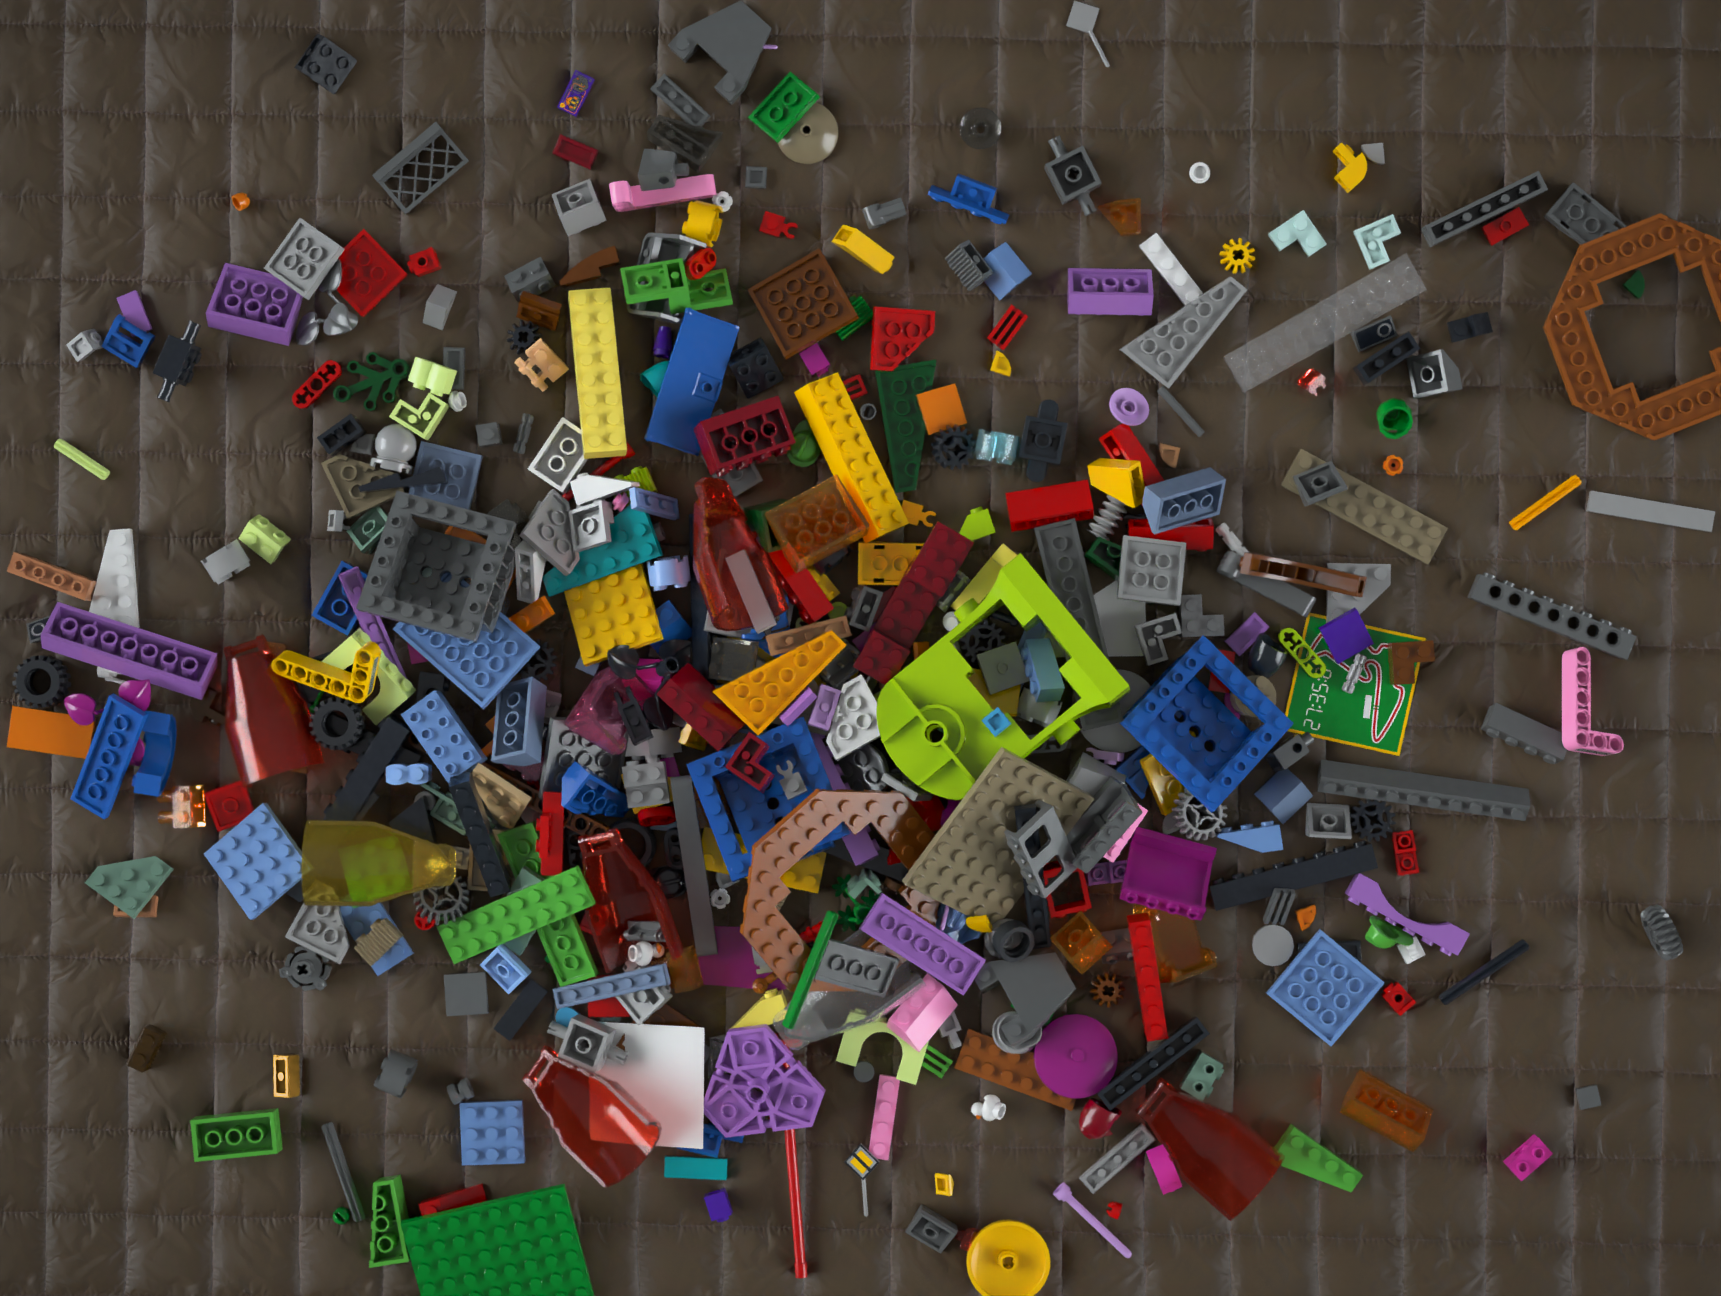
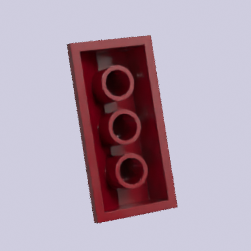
M688 662L662 687L657 695L717 751L723 750L745 726V723L713 693L717 688Z

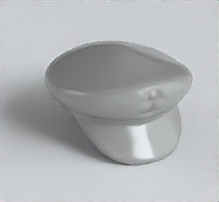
M1015 1011L1005 1012L995 1020L992 1028V1037L995 1044L1004 1052L1011 1054L1028 1053L1041 1039L1042 1027L1031 1039L1013 1048L1001 1026L1019 1016Z

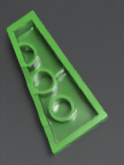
M1293 1124L1289 1125L1267 1157L1272 1163L1349 1192L1353 1191L1363 1176L1355 1167Z
M401 1174L381 1177L373 1183V1220L371 1221L372 1241L370 1242L371 1260H369V1268L404 1263L411 1260L401 1228V1221L409 1219Z

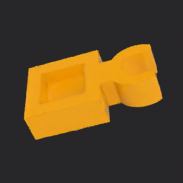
M903 500L901 507L909 524L917 526L918 522L922 521L927 527L933 526L932 523L926 521V517L929 515L936 516L935 512L927 511L924 513L922 512V505Z

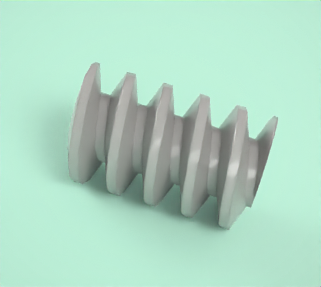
M1107 495L1110 502L1103 501L1102 505L1105 509H1098L1101 516L1093 517L1097 524L1090 523L1089 526L1092 531H1088L1096 537L1110 541L1107 534L1114 535L1111 527L1118 528L1119 525L1115 521H1123L1120 513L1127 514L1128 511L1124 508L1126 504Z

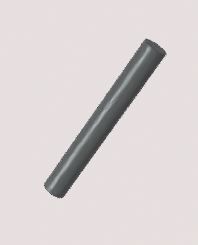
M1164 386L1157 391L1198 437L1205 433Z

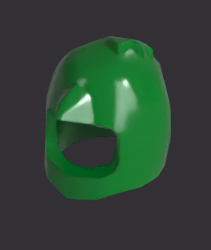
M1390 398L1379 405L1376 416L1380 432L1389 439H1398L1407 434L1412 427L1413 418L1412 411L1405 401ZM1388 430H1396L1397 432L1391 433Z

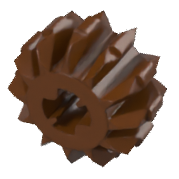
M1108 972L1104 973L1105 979H1102L1101 975L1098 974L1099 982L1094 980L1091 982L1093 986L1097 987L1090 989V993H1097L1092 997L1093 1001L1100 999L1099 1006H1102L1106 1001L1107 1008L1111 1007L1110 1001H1113L1117 1006L1119 1003L1116 998L1124 999V996L1119 993L1126 990L1125 987L1119 986L1123 983V980L1118 979L1115 981L1117 978L1115 973H1113L1110 979ZM1106 985L1108 987L1113 986V989H1111L1112 993L1109 995L1106 992L1102 993V991H1105L1103 987Z

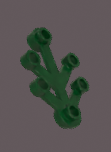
M370 352L366 356V361L370 365L378 364L388 369L379 373L361 366L357 361L352 360L347 364L348 371L354 374L359 373L369 378L349 387L337 386L333 391V396L337 401L344 403L349 401L351 395L373 386L368 399L364 401V408L372 412L377 408L376 401L384 381L392 378L388 390L383 393V400L387 403H393L396 400L395 392L400 380L407 378L410 374V365L407 361L396 359L391 362L379 357L374 352ZM371 355L376 356L375 362H370L369 358ZM353 363L357 364L355 371H352L350 368ZM398 366H403L404 370L402 373L397 372ZM341 391H346L347 395L345 398L340 397ZM388 393H392V400L388 401L386 399ZM370 401L374 403L372 409L367 407V403Z

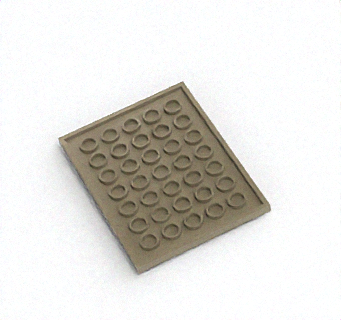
M1001 747L908 871L902 882L904 885L969 917L986 915L990 923L994 924L1006 917L1024 893L1021 869L1014 860L1015 855L1008 846V840L1004 833L1006 830L1013 833L1017 832L1014 806L1034 804L1038 800L1052 805L1067 836L1093 802L1094 797ZM1040 826L1038 829L1040 846L1042 847L1048 841L1043 826Z

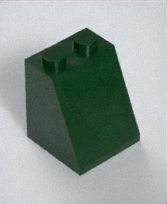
M778 499L743 508L747 529L768 553L807 543L800 502Z

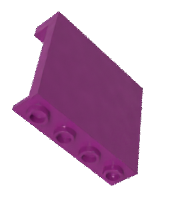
M1137 827L1131 837L1119 899L1125 900L1128 903L1144 905L1150 909H1159L1169 914H1177L1191 920L1201 921L1207 908L1205 907L1212 862L1217 848Z

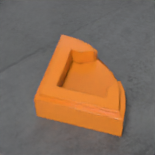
M1315 904L1295 910L1301 931L1309 928L1314 921L1316 915Z

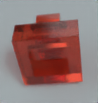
M1310 368L1297 384L1305 391L1317 396L1316 389L1319 386L1326 387V384L1323 382L1326 378L1320 372Z
M966 1228V1231L958 1230L954 1238L962 1241L960 1249L968 1251L973 1238L980 1230L976 1228Z

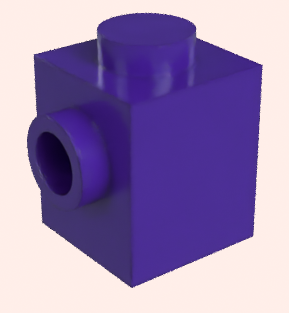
M722 1188L705 1194L704 1199L711 1221L723 1222L728 1220L733 1211L726 1189Z

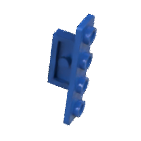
M961 174L957 175L951 192L931 185L928 195L932 196L931 198L935 201L951 203V206L956 209H967L971 214L978 217H988L990 221L996 224H1006L1009 214L990 207L997 188Z
M713 1123L703 1124V1149L677 1147V1149L717 1158L722 1139L742 1143L744 1135L725 1138Z

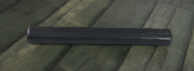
M1520 940L1440 994L1439 999L1444 1005L1449 1004L1529 950V945L1525 940Z

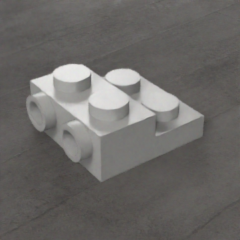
M595 499L591 504L576 506V509L569 511L573 551L581 552L612 542L609 524L614 523L611 502H607L605 499Z
M659 758L647 759V764L640 765L639 760L626 762L627 766L622 767L628 808L671 803L665 761L660 762Z
M643 965V966L639 967L638 969H642V968H646V967H651V966H648V965L644 966V965ZM665 985L615 997L634 1021L641 1025L673 996L670 993V986Z

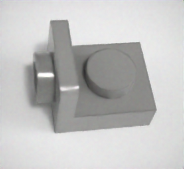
M95 329L81 332L66 345L75 360L80 362L95 350L103 348L101 347L103 341Z

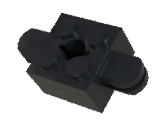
M1051 399L1041 402L1037 417H1025L1018 458L1028 460L1026 475L1032 482H1040L1046 477L1048 464L1059 466L1068 423L1057 421L1059 407Z

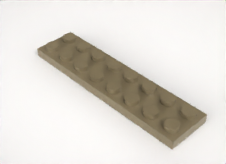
M1300 449L1280 486L1300 496L1293 476L1327 462ZM1336 468L1348 489L1313 504L1428 565L1448 528Z

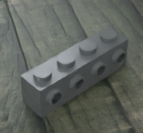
M1498 703L1489 707L1481 730L1485 731L1488 736L1505 740L1506 744L1513 747L1518 746L1529 755H1538L1549 764H1557L1564 760L1567 750L1562 744L1561 732Z

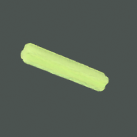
M58 439L55 442V449L100 479L105 480L109 476L110 471L63 439Z

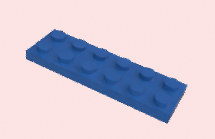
M114 693L108 697L70 798L102 819L108 818L147 719L148 714Z

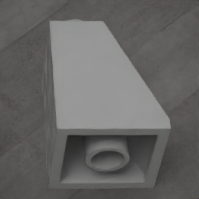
M1082 752L1066 781L1094 796L1111 776L1125 784L1127 776Z

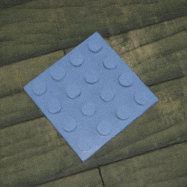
M262 803L204 853L250 920L258 917L314 869L267 803Z
M1319 929L1266 993L1323 1041L1332 1046L1385 982Z

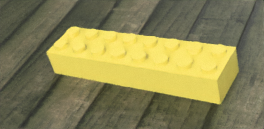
M611 288L569 290L568 302L584 459L626 456L627 444Z

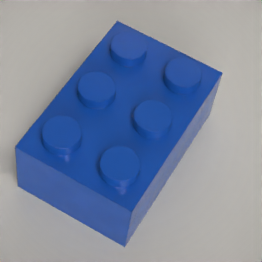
M341 561L311 616L343 634L351 636L359 622L338 575L356 566L347 561ZM359 569L364 581H366L368 573Z

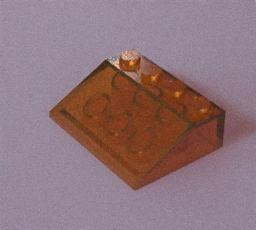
M837 474L765 513L784 556L796 574L866 536L870 528L866 518Z

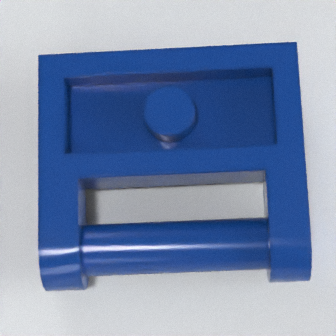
M118 314L101 347L138 368L141 366L156 336L150 332L146 333L125 320L123 315ZM120 327L142 339V344L119 331Z

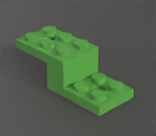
M683 258L620 268L627 304L668 298L671 315L684 313L686 308L696 311L733 304L726 268L709 271L701 279L690 280L686 277ZM643 281H648V282H649V283L646 284V285H641V284H640V283L643 282ZM706 288H713L712 291H704Z

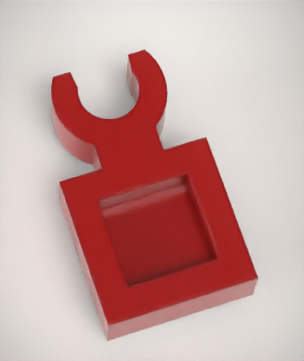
M765 211L759 232L777 238L780 237L781 233H784L788 239H794L795 236L789 234L788 230L791 227L798 229V225L793 222L785 224V217Z

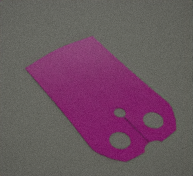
M714 926L718 954L698 957L700 984L753 989L752 984L756 978H765L772 973L757 974L756 969H760V967L754 963L752 946L740 933V927ZM778 978L768 985L766 991L777 988L778 991L787 988Z

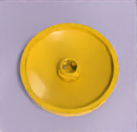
M999 1220L985 1226L975 1235L968 1248L966 1266L972 1284L982 1296H1034L1043 1287L1049 1275L1050 1254L1044 1239L1033 1227L1017 1220Z

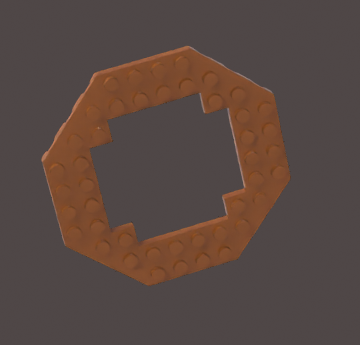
M1661 213L1579 245L1543 326L1571 404L1654 441L1721 414V346L1709 351L1716 371L1639 400L1633 382L1614 389L1612 388L1584 311L1604 304L1597 286L1598 283L1673 254L1680 273L1700 266L1721 323V240L1695 230V228L1668 218V216Z
M816 789L752 845L751 854L753 856L751 866H749L748 891L744 899L743 924L740 927V933L790 992H795L811 949L775 907L791 893L779 877L842 822L854 835L871 823L909 871L935 835L900 791ZM906 885L900 887L897 891L908 903L905 908L936 927L939 901ZM873 937L861 946L862 948L897 957L899 959L897 968L907 960ZM813 979L809 991H857Z

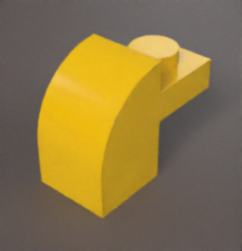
M1340 143L1333 150V153L1346 167L1334 179L1349 193L1365 177L1367 161L1363 153L1355 158L1352 148L1347 144Z

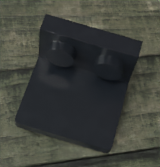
M317 33L294 68L310 77L332 94H335L357 60L329 39Z
M762 337L731 353L728 364L747 399L783 381L784 378Z

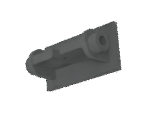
M627 921L628 930H625L623 933L624 938L628 941H669L665 922Z

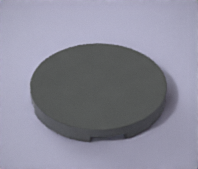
M868 743L838 761L834 758V765L839 764L844 774L840 776L843 783L848 782L851 790L886 791L888 784L883 782L881 778L884 773H889L888 763L882 752L873 744Z

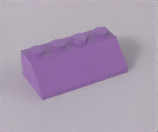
M1068 268V314L1152 315L1154 296L1152 269Z

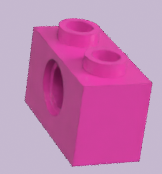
M1533 1134L1509 1155L1503 1163L1520 1181H1523L1553 1153L1540 1138Z

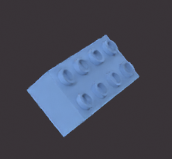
M432 691L401 714L448 783L450 782V777L472 771L478 763L482 764L487 760V757L441 691Z

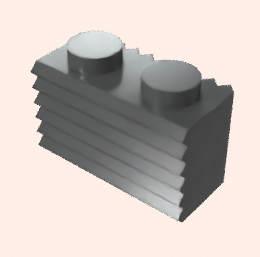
M969 239L959 244L945 257L949 267L955 271V274H957L961 283L968 291L980 286L994 273Z

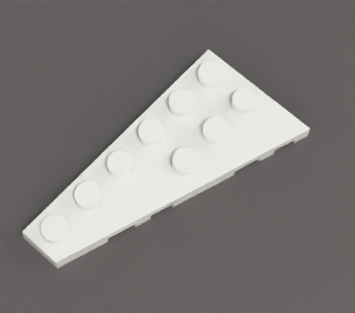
M110 530L89 612L140 628L133 530Z

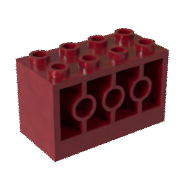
M779 396L700 421L693 429L710 476L717 474V477L729 474V471L733 470V468H736L737 471L747 468L754 461L756 464L765 462L772 455H775V457L783 456L796 443Z

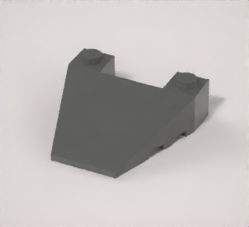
M740 0L682 29L668 46L685 63L701 48L726 70V75L714 88L732 105L746 90L772 28Z
M1056 952L1027 956L1017 962L1005 960L987 962L981 967L974 978L983 994L1001 984L1019 1016L1001 1026L1013 1048L1031 1039L1040 1027L1050 1019L1049 1017L1076 990Z

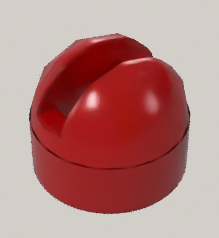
M1114 1201L1110 1202L1107 1206L1112 1208V1210L1106 1209V1212L1110 1217L1118 1220L1123 1204Z

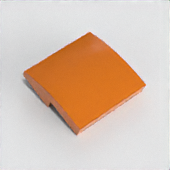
M956 384L916 395L928 435L939 432V429L946 430V425L953 428L954 424L958 426L967 424Z

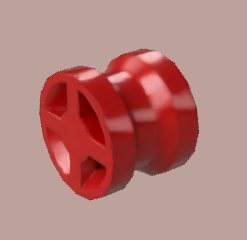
M421 912L415 915L414 922L421 930H428L436 925L435 919L428 923V916L421 918Z

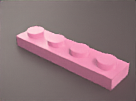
M884 1074L879 1075L869 1151L877 1159L888 1160L900 1080L896 1079V1076Z

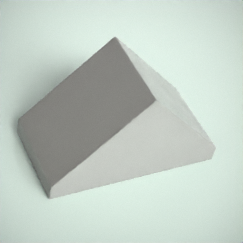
M437 284L426 302L423 323L443 330L457 291Z

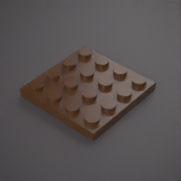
M820 248L747 289L785 359L794 356L859 318Z

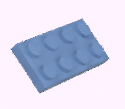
M350 896L338 903L344 925L355 941L363 933L367 935L372 931L370 926L378 918L381 921L384 918H388L397 928L381 901L355 909L352 908ZM402 936L371 967L379 976L414 952Z

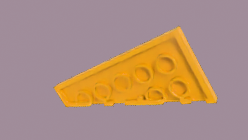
M829 630L715 689L713 693L759 735L836 657L846 644L832 630Z

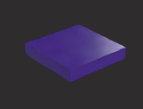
M1355 607L1318 628L1337 664L1374 644Z

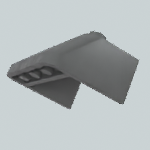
M649 232L643 239L637 265L683 258V262H686L693 256L694 247L706 248L707 244L683 235ZM643 281V282H641L640 284H641V285H646V284H648L649 282H648V281ZM668 298L627 304L628 312L634 315L672 324H681L683 320L677 318L679 313L671 315Z

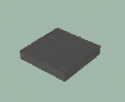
M486 971L444 974L446 1016L489 1013Z

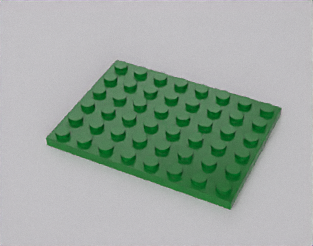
M565 1184L401 1221V1228L421 1296H595Z

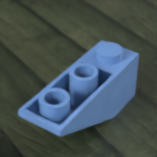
M1274 821L1261 822V826L1253 827V824L1241 825V829L1232 830V827L1221 828V832L1215 833V836L1262 853L1283 850L1280 825L1274 824Z

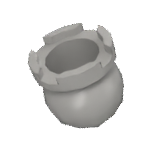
M401 424L385 426L378 432L375 439V450L378 456L377 458H371L370 466L375 467L377 463L380 464L381 469L402 472V469H406V474H411L413 466L408 465V461L414 456L416 451V438L413 432Z

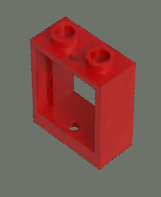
M1058 860L1046 863L1043 866L1045 886L1049 883L1048 878L1055 877L1061 871V865ZM1077 868L1073 872L1078 871L1084 900L1054 906L1050 893L1046 899L1051 918H1063L1067 914L1074 912L1084 913L1092 908L1084 871Z

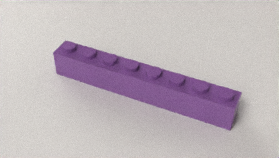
M810 732L833 790H851L848 782L843 783L840 776L844 774L839 764L834 765L831 759L834 755L829 746L825 747L822 741L823 738H826L825 735ZM868 824L856 835L851 833L842 837L856 867L878 857L877 851L881 850L876 839H870L868 832L871 829Z

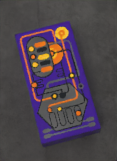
M575 70L557 108L577 118L595 80Z

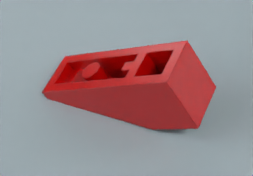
M483 1183L424 1199L419 1203L421 1215L424 1216L485 1202L487 1198Z

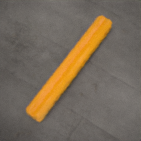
M1573 475L1509 521L1512 529L1518 530L1581 485L1580 478L1577 475Z

